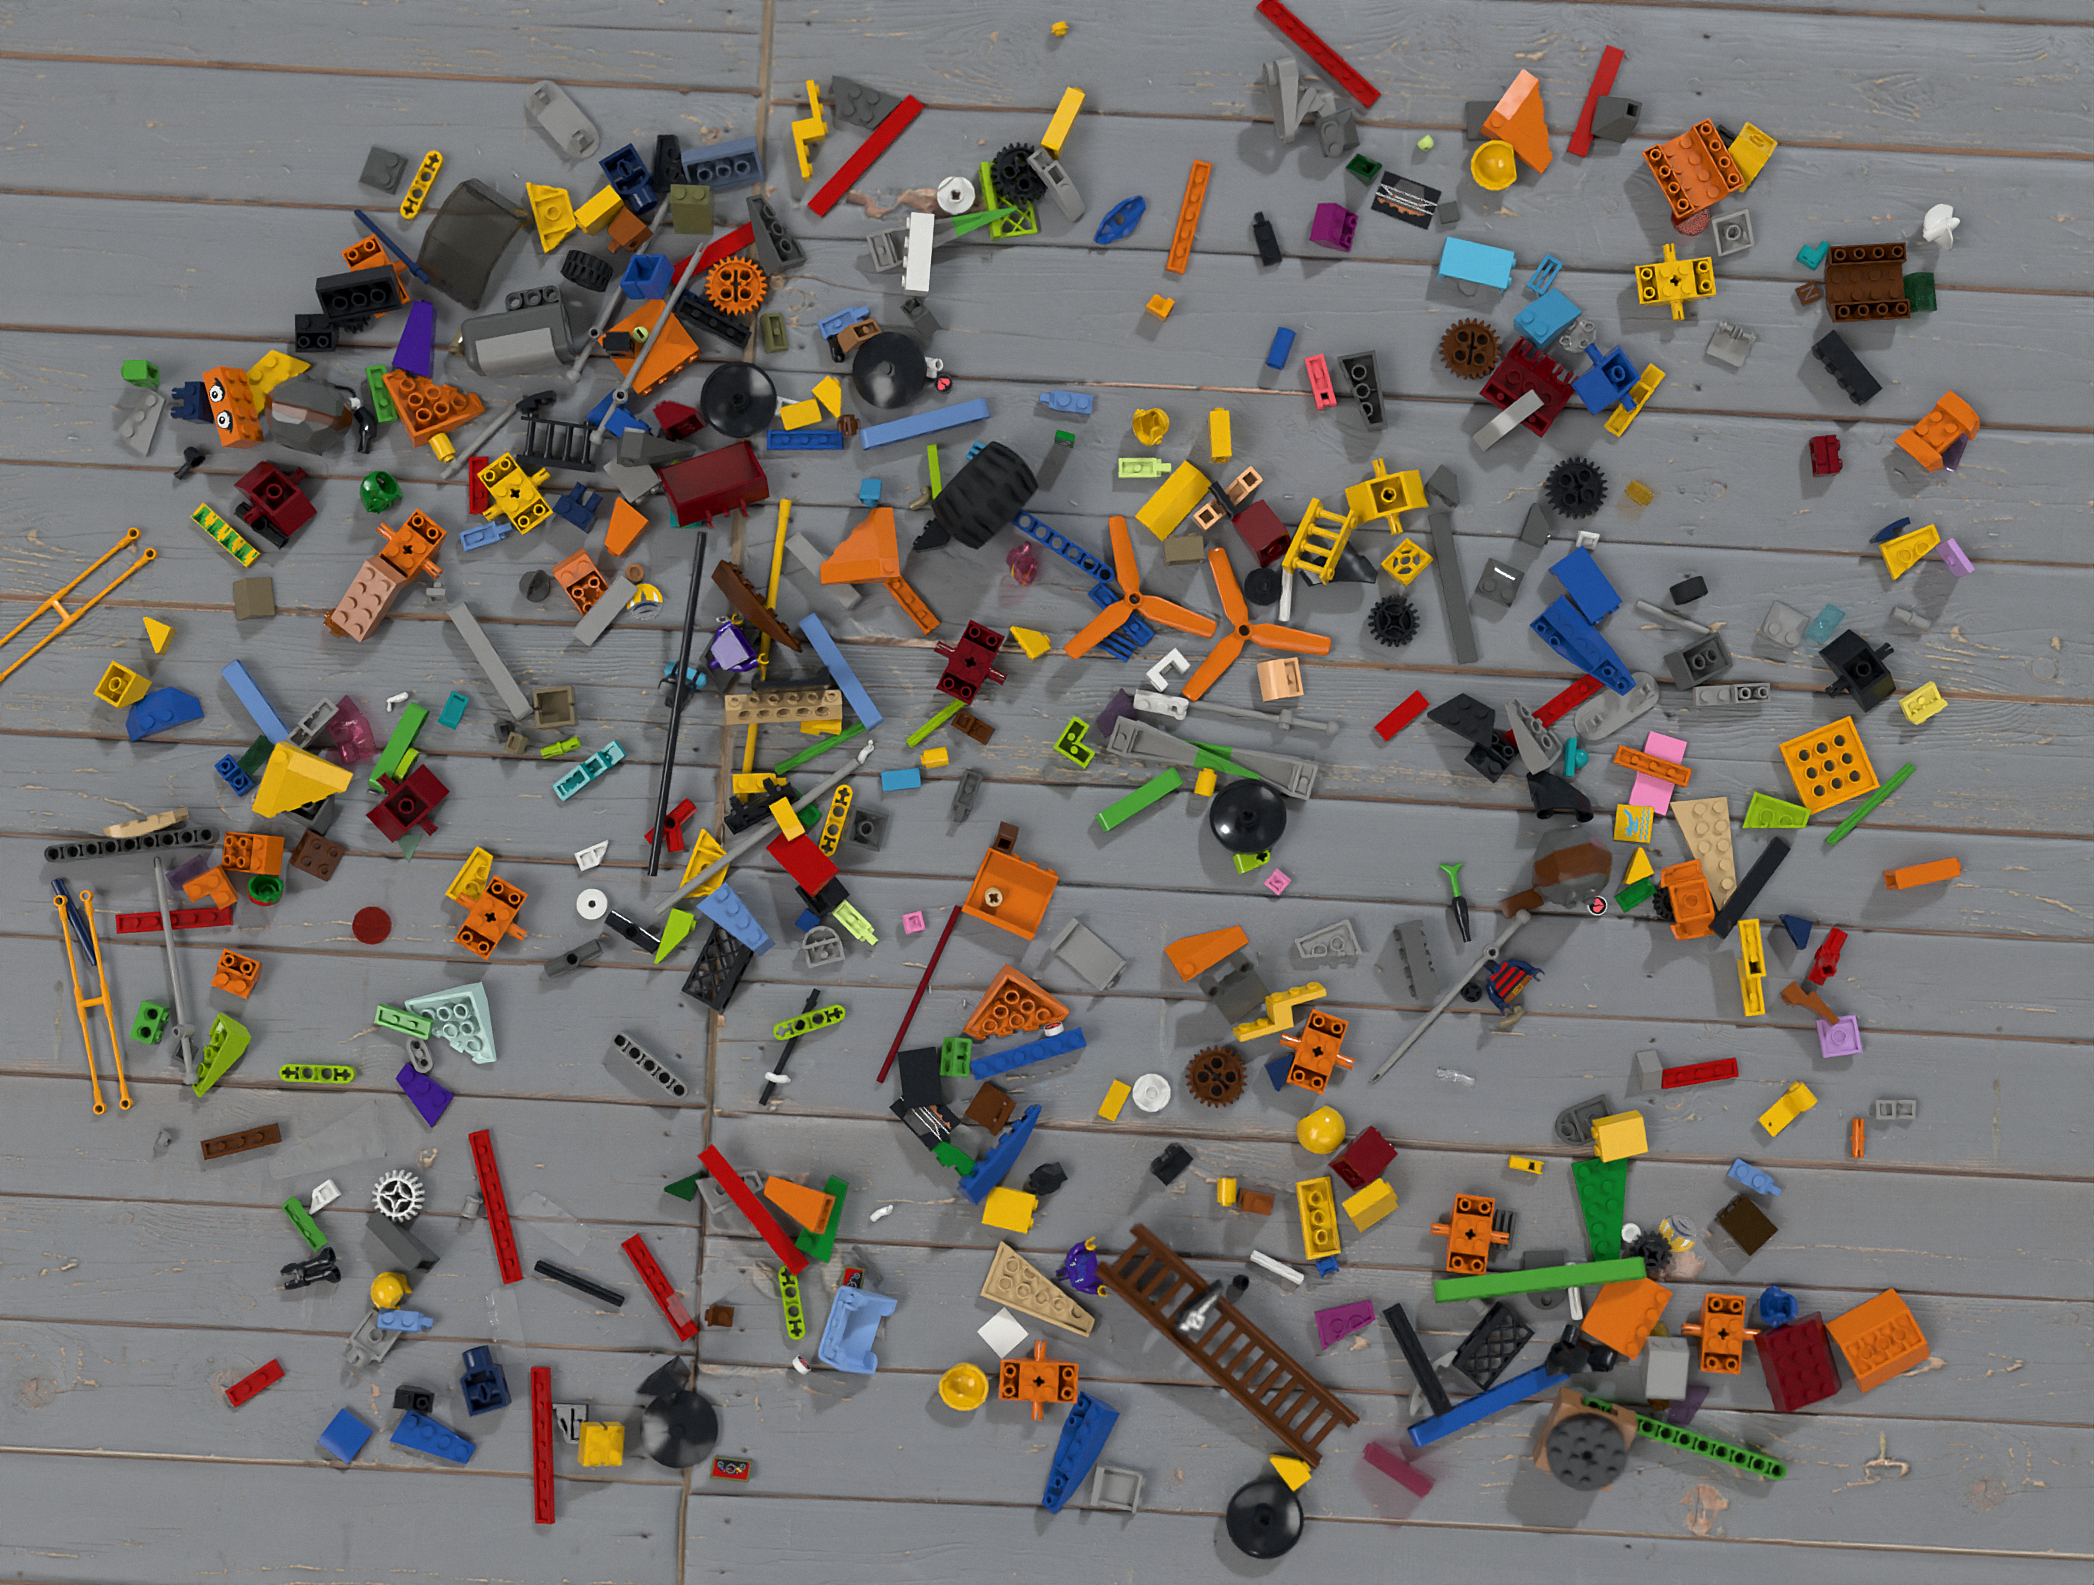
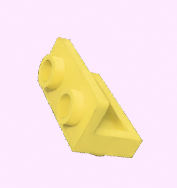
M1929 681L1898 701L1906 719L1915 725L1925 722L1927 718L1935 713H1939L1944 707L1948 706L1947 701L1941 698L1935 683Z

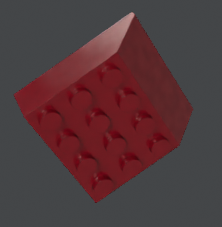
M1820 1311L1779 1326V1328H1771L1753 1335L1775 1411L1792 1412L1837 1395L1842 1388Z

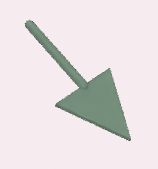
M406 801V807H410V801ZM410 829L406 834L397 839L408 862H410L422 834H410Z

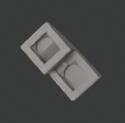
M1876 1100V1119H1916V1100Z

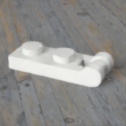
M1136 689L1133 708L1170 715L1178 720H1183L1186 717L1185 710L1188 708L1189 702L1187 699Z

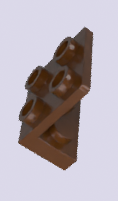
M306 828L289 862L294 867L327 882L345 852V848Z
M984 1082L967 1108L965 1115L997 1136L1015 1108L1017 1101L988 1082Z

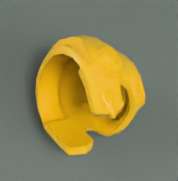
M1158 408L1149 410L1137 409L1132 417L1133 432L1142 444L1154 446L1162 443L1163 437L1168 432L1170 425L1169 418L1163 410Z
M387 1271L375 1278L370 1294L378 1309L400 1310V1306L396 1304L403 1295V1289L408 1295L412 1293V1289L407 1283L406 1275Z

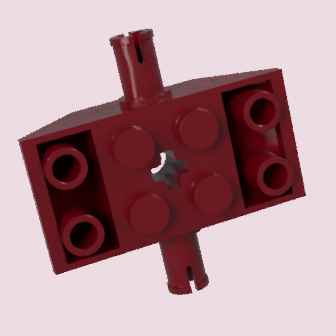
M263 460L234 484V487L254 505L252 509L242 516L244 521H248V525L251 526L259 517L265 515L282 532L291 537L317 514L316 509L305 494L296 486L308 476L304 470L302 471L301 467H298L289 477H286L274 465Z
M970 619L957 647L952 648L938 641L937 646L943 648V650L935 647L934 652L949 658V663L936 689L971 705L985 679L989 678L1002 686L1005 681L998 677L1006 680L1007 674L992 668V664L1005 636ZM974 659L976 665L968 668L966 661Z
M424 763L400 785H396L386 772L376 779L388 793L366 816L392 843L415 824H419L429 836L439 829L427 817V813L450 791ZM404 801H407V802L410 801L412 808H410V807H406V808H405V807L403 806V805H404Z

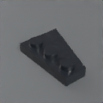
M674 134L657 135L652 190L655 193H670L671 184L687 185L679 140Z

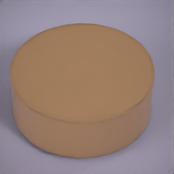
M633 563L626 568L625 575L631 582L639 583L645 577V570L640 564Z

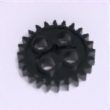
M1017 142L1015 147L1010 143L1008 149L1004 146L1001 150L1002 152L998 151L997 158H994L992 161L994 165L990 168L992 171H995L992 172L990 177L996 178L992 183L993 185H998L996 191H1003L1002 198L1008 195L1009 202L1014 198L1015 204L1019 200H1022L1023 205L1026 204L1027 199L1030 203H1033L1034 198L1039 200L1041 195L1046 193L1045 189H1048V187L1039 175L1035 176L1031 173L1030 170H1034L1031 165L1013 186L1011 185V182L1028 163L1026 159L1035 153L1034 145L1030 149L1027 143L1021 147L1019 142ZM1016 158H1021L1023 163L1017 162ZM1004 171L1010 172L1012 177L1006 176ZM1019 184H1024L1027 189H1022Z
M1571 457L1568 458L1567 463L1562 460L1560 462L1561 467L1556 464L1554 466L1556 472L1551 470L1549 474L1552 478L1546 479L1550 485L1544 487L1550 490L1545 496L1552 498L1548 504H1555L1552 510L1559 508L1558 515L1565 512L1566 518L1572 514L1573 520L1577 519L1578 514L1583 519L1585 518V513L1591 516L1592 510L1597 512L1599 510L1597 505L1602 506L1604 504L1600 499L1607 498L1603 492L1608 490L1607 487H1603L1607 480L1601 479L1605 473H1598L1600 466L1594 469L1593 461L1588 465L1587 458L1580 462L1579 457L1575 459V462H1573ZM1585 473L1588 477L1587 481H1582L1579 478V474ZM1561 477H1566L1569 480V485H1563ZM1573 486L1580 487V490H1579V491L1573 490L1572 487H1573ZM1584 491L1591 493V500L1584 498ZM1566 495L1573 498V504H1568L1565 501Z

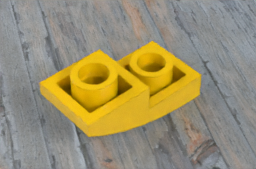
M842 719L800 721V732L819 736L820 732L839 735Z
M786 797L769 806L788 841L806 832Z

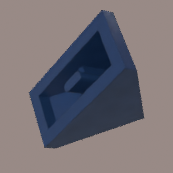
M1787 914L1778 916L1796 949L1804 950L1807 946L1813 922Z
M1291 1054L1264 1064L1275 1091L1279 1092L1294 1057Z

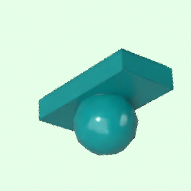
M452 691L437 722L455 730L470 698Z
M1570 737L1566 739L1564 777H1573L1575 767H1584L1589 761V755L1585 750L1576 749L1577 738Z

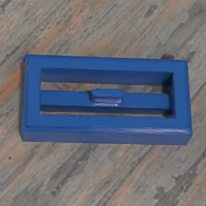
M1114 633L1108 636L1130 647V650L1125 649L1106 637L1103 641L1126 653V657L1101 643L1095 645L1126 663L1136 645Z

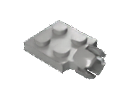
M371 1307L348 1339L353 1344V1347L347 1354L346 1359L352 1364V1362L355 1363L360 1357L354 1366L360 1370L367 1368L373 1359L381 1362L402 1333L400 1331L376 1329L379 1311L374 1307Z

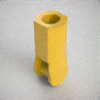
M1510 1155L1507 1165L1508 1168L1542 1174L1541 1168L1545 1162ZM1530 1162L1534 1163L1533 1170L1529 1169Z

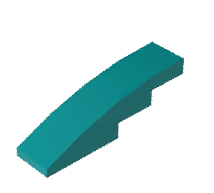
M613 740L601 751L596 752L584 763L575 767L552 787L564 802L612 768L628 754L618 740Z

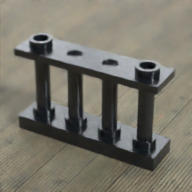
M527 413V417L521 416V420L529 422L525 451H523V455L517 454L516 462L595 473L596 465H591V461H589L591 448L589 437L593 430L597 431L598 429L595 426V422L584 421V425L540 419L539 414ZM536 422L547 423L544 454L541 457H535L533 452ZM555 425L566 426L563 457H560V460L553 459L552 455ZM574 427L585 429L582 458L579 459V463L572 462V458H570Z

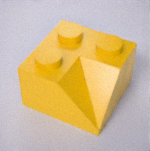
M112 660L93 694L121 709L143 699L152 681Z

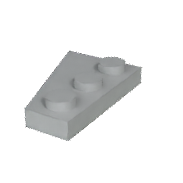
M149 388L116 435L149 457L150 447L155 439L156 428L161 421L167 400Z
M1348 919L1294 940L1301 958L1362 954Z
M756 1170L737 1173L753 1194L764 1188ZM714 1177L695 1180L712 1215L735 1204Z

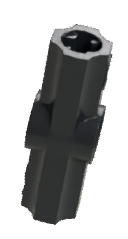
M243 501L235 509L234 515L248 525V521L245 522L242 516L252 507ZM264 516L259 517L251 526L248 525L254 532L261 535L278 550L285 547L290 537ZM264 521V529L259 530V523Z
M614 909L609 913L604 924L623 935L627 940H631L652 955L661 943L659 938ZM632 926L637 929L635 937H631L628 933L629 928Z

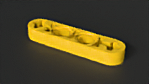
M438 151L427 153L400 207V213L406 220L412 221L419 216L444 165V158ZM436 156H437V159L439 160V162H438V163H437V162H434V164H433L432 161H431V158H434V159H435ZM429 166V167L431 168V166H432V168H433L435 171L433 172L431 169L426 168V167ZM427 172L430 173V181L423 182L421 179L422 175ZM422 190L423 196L420 199H415L413 197L414 191ZM412 200L413 202L417 203L418 205L416 206L415 204H412V203L409 202V201ZM412 207L413 214H408L405 210Z
M840 785L836 789L819 843V849L825 854V850L822 849L823 845L828 843V840H824L825 836L836 839L835 843L831 841L830 847L833 850L825 854L827 857L833 856L837 850L846 814L853 798V790L848 785ZM844 788H847V792L850 793L849 797L845 796L843 801L847 802V806L836 803L837 799L841 801L842 795L839 794V791H843ZM837 806H841L844 809V814L841 817H836L833 813L834 808ZM832 824L837 825L839 829L838 833L834 836L828 833V827Z

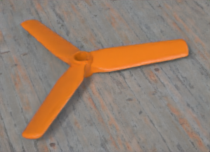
M1122 516L1110 517L1108 523L1117 577L1125 596L1123 600L1109 605L1064 646L1066 654L1072 659H1078L1124 624L1131 612L1136 610L1149 620L1207 639L1212 638L1216 631V621L1158 596H1146L1139 592L1140 578L1125 518ZM1129 597L1136 598L1137 604H1132Z
M1217 547L1207 552L1225 614L1235 628L1233 633L1219 641L1182 688V694L1187 699L1193 702L1197 701L1239 656L1244 641L1251 640L1266 648L1322 656L1328 655L1331 648V639L1329 637L1269 623L1257 625L1249 623L1248 607L1224 548ZM1240 627H1247L1249 634L1242 636L1239 633Z

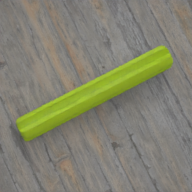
M958 699L952 701L906 739L907 744L911 748L916 746L966 705V703Z

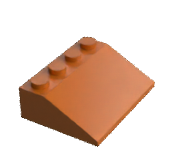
M1649 1278L1603 1284L1579 1328L1635 1361L1646 1342L1647 1336L1650 1335L1673 1292Z

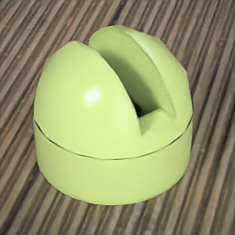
M1427 134L1417 143V146L1423 151H1429L1433 148L1434 141Z
M637 327L633 331V338L639 343L646 342L649 337V333L644 327ZM638 330H640L644 335L643 338H641L640 335L637 333Z

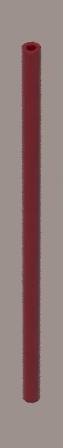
M957 905L954 906L876 1079L880 1083H884L962 908Z

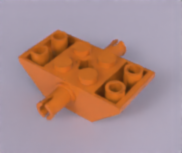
M375 234L341 251L351 272L393 264L399 282L402 305L411 301L407 288L400 277V273L408 269V267L401 260L393 263ZM391 311L378 313L374 315L378 319Z
M418 508L398 532H395L385 522L380 524L382 528L378 527L376 532L380 533L389 542L378 556L407 579L402 589L414 581L423 570L435 580L440 577L438 574L441 575L443 570L431 560L440 550L448 532ZM409 548L413 551L412 554L408 553Z
M497 875L493 876L479 900H474L462 891L455 900V902L470 910V914L455 936L454 941L485 960L488 959L504 933H508L522 941L528 932L514 924L512 920L528 894ZM491 912H494V917L496 918V920H488V916L486 914H491Z
M1312 1009L1299 1038L1282 1032L1280 1037L1288 1041L1279 1039L1278 1044L1290 1047L1295 1051L1286 1082L1323 1095L1335 1064L1352 1070L1353 1065L1346 1062L1354 1064L1355 1058L1339 1053L1349 1022ZM1320 1046L1319 1050H1321V1053L1314 1056L1315 1053L1312 1052V1049Z
M1456 1193L1448 1225L1431 1222V1235L1447 1236L1446 1271L1483 1276L1486 1272L1489 1244L1491 1242L1508 1244L1509 1240L1503 1239H1509L1508 1232L1492 1231L1491 1229L1495 1198ZM1469 1229L1473 1232L1470 1237L1465 1235V1232H1469Z
M1706 1293L1700 1307L1699 1324H1681L1683 1328L1681 1329V1335L1698 1336L1697 1352L1700 1371L1740 1375L1743 1340L1754 1341L1753 1335L1761 1332L1760 1329L1744 1328L1746 1296ZM1723 1329L1722 1335H1718V1331L1720 1332Z
M1035 1340L1033 1358L1001 1359L999 1399L1032 1402L1031 1419L1036 1420V1412H1038V1420H1043L1044 1402L1077 1403L1079 1363L1061 1359H1047V1341L1042 1340L1041 1348H1039L1040 1340ZM1037 1376H1041V1379L1044 1381L1037 1383L1034 1380L1037 1379Z

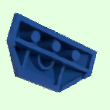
M170 686L145 695L143 699L134 702L125 725L131 742H135L205 716L198 698Z

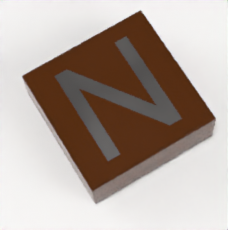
M1814 281L1795 289L1802 306L1822 298Z

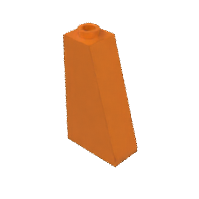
M1950 857L1885 870L1883 875L1886 889L1899 890L1961 876V864L1957 857Z
M769 1175L763 1194L810 1231L824 1234L835 1196Z

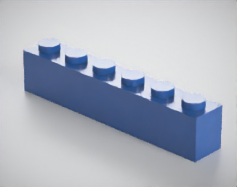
M1078 1027L1055 1036H1049L972 1060L970 1064L977 1081L1086 1047L1087 1045L1082 1029Z

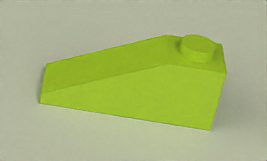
M672 908L654 963L660 964L691 933V930L694 931L696 929L698 920L695 919V914Z

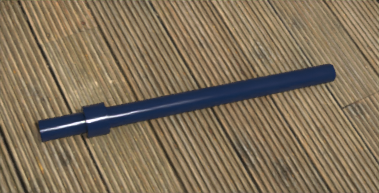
M360 209L354 211V215L409 268V271L415 277L418 276L425 284L431 282V278L423 272V268L418 263H414Z

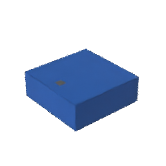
M805 909L795 925L807 933L810 929L817 927L821 919H818L815 914Z

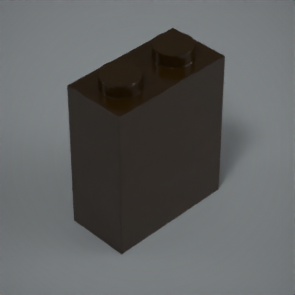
M1738 1194L1731 1199V1204L1726 1209L1722 1208L1718 1211L1714 1221L1746 1255L1751 1257L1778 1229L1746 1195Z

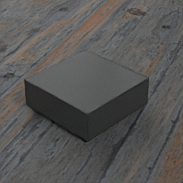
M1457 201L1437 206L1441 225L1460 221Z
M180 1040L171 1058L185 1064ZM190 1044L193 1062L199 1048Z

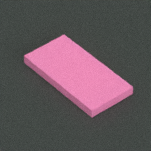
M1649 731L1643 753L1681 765L1687 742ZM1637 772L1627 805L1654 807V813L1665 816L1675 784Z

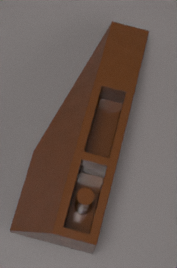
M722 559L711 578L731 603L761 631L794 651L802 653L803 649L800 647L802 645L800 640L796 636L792 637L788 632L790 628L783 621L780 622L777 619L778 614L772 607L768 608L765 604L767 601L761 593L757 594L753 589L755 585L748 578L746 579L742 576V569L737 564L734 565L731 561L727 562Z

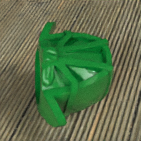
M385 471L370 473L364 477L360 486V497L367 512L380 514L390 506H393L397 498L403 499V493L399 484Z

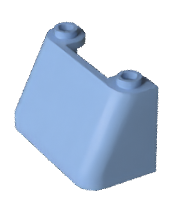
M841 1286L836 1293L818 1351L819 1358L840 1371L874 1375L878 1360L877 1356L871 1352V1347L882 1315L891 1316L898 1300L850 1286Z

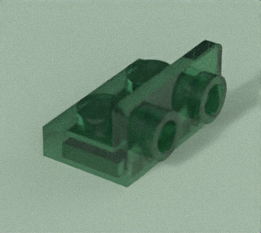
M1915 272L1904 276V297L1910 301V314L1937 311L1934 273Z
M261 734L236 765L250 776L253 775L273 752L275 745L269 741L265 734Z

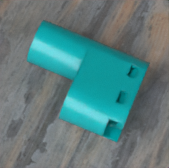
M1821 241L1816 250L1808 245H1803L1797 254L1796 260L1808 269L1815 271L1827 254L1828 247L1831 245Z

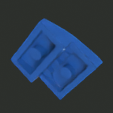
M342 1408L317 1442L348 1465L373 1431Z

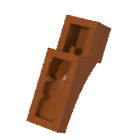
M1795 981L1780 992L1782 995L1780 998L1787 1006L1791 1005L1794 1007L1797 1005L1806 1008L1821 1017L1830 1027L1840 1021L1814 991L1806 995Z

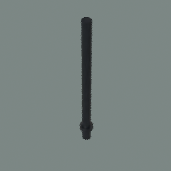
M813 989L810 997L806 999L807 1003L802 1014L812 1011L813 1007L817 1005L818 1002L816 1000L821 992L820 990ZM798 1020L795 1029H803L805 1022ZM799 1035L789 1039L773 1074L781 1075ZM769 1080L760 1098V1104L766 1106L776 1082Z

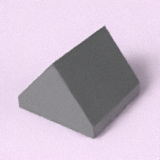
M510 721L493 724L499 744L507 742L510 732H513Z

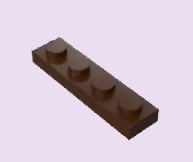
M278 1123L200 1142L204 1160L279 1143L282 1142Z

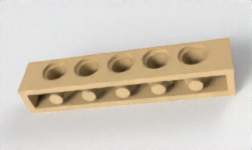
M841 690L725 695L727 725L842 719Z

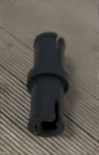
M1218 481L1208 487L1218 502L1216 503L1218 506H1222L1230 519L1240 512L1231 501V496L1226 494Z

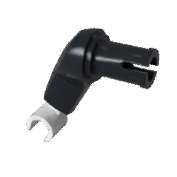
M348 398L351 402L348 403L351 410H355L354 417L360 424L359 434L361 438L357 451L362 454H369L372 439L377 436L376 420L364 406L360 407L361 404L358 398Z

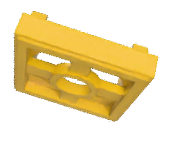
M1406 538L1380 566L1390 574L1394 581L1407 587L1433 561V558ZM1416 555L1418 556V558H1420V563L1418 565L1413 563V558ZM1406 557H1410V558H1411V560H1410V562H1409L1408 564H1406V565L1401 564V561H1402L1404 558H1406ZM1398 559V565L1393 568L1394 561ZM1403 568L1412 569L1408 574H1399Z

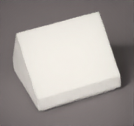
M1578 530L1576 547L1583 545L1586 549L1595 550L1600 534Z

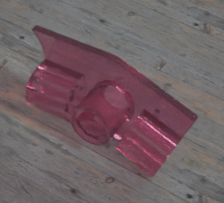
M345 695L335 705L339 708L338 713L326 726L333 740L336 741L343 765L378 754L368 720L353 701ZM342 730H345L346 737L341 740L339 734Z

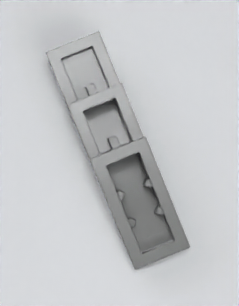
M324 697L284 739L285 742L305 750L334 718L339 708Z

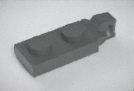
M965 769L953 803L952 810L956 811L954 821L961 823L964 814L969 815L982 783L983 774Z

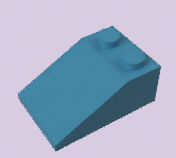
M1553 288L1528 305L1514 318V328L1531 342L1536 349L1543 351L1582 312L1561 292Z

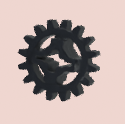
M1653 1230L1650 1235L1646 1231L1643 1232L1644 1236L1642 1237L1637 1234L1638 1240L1631 1241L1634 1247H1629L1630 1252H1632L1629 1255L1630 1258L1643 1257L1646 1271L1649 1274L1651 1269H1654L1656 1273H1658L1659 1267L1664 1270L1663 1264H1670L1668 1257L1673 1256L1669 1251L1672 1249V1246L1668 1244V1239L1666 1237L1663 1238L1661 1233H1658L1656 1236ZM1646 1247L1654 1252L1655 1257L1648 1252Z

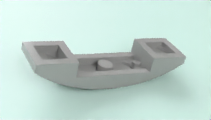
M1531 389L1472 437L1484 452L1544 405V403L1534 390Z
M1451 1347L1432 1358L1430 1363L1434 1371H1436L1440 1364L1447 1369L1458 1352ZM1417 1379L1412 1386L1408 1399L1407 1411L1412 1416L1415 1415L1424 1402L1423 1398L1419 1396L1422 1389Z

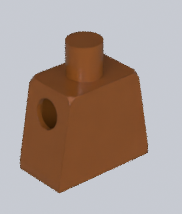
M623 205L607 228V232L614 238L607 245V248L616 254L623 246L629 253H632L652 237L654 233Z
M1240 1187L1236 1207L1243 1211L1270 1216L1273 1211L1276 1194Z

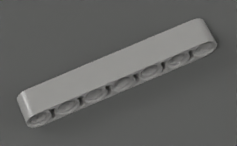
M463 601L449 610V616L514 717L521 721L535 711L533 705L467 603Z

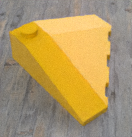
M278 742L269 759L252 811L267 818H272L282 811L287 810L289 812L302 807V804L320 801L336 792L338 794L345 792L354 773L288 742Z

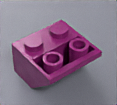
M1318 203L1309 240L1321 247L1350 252L1358 215L1336 203Z

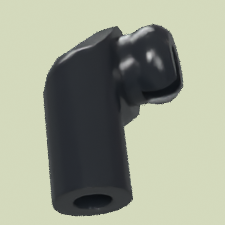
M829 335L827 342L830 347L832 360L835 363H843L845 361V354L842 353L836 336Z

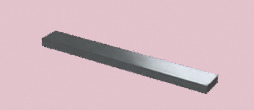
M1448 512L1428 515L1458 664L1478 661Z

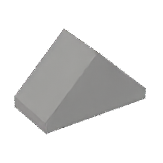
M1656 1051L1636 1052L1641 1091L1660 1089L1663 1070Z

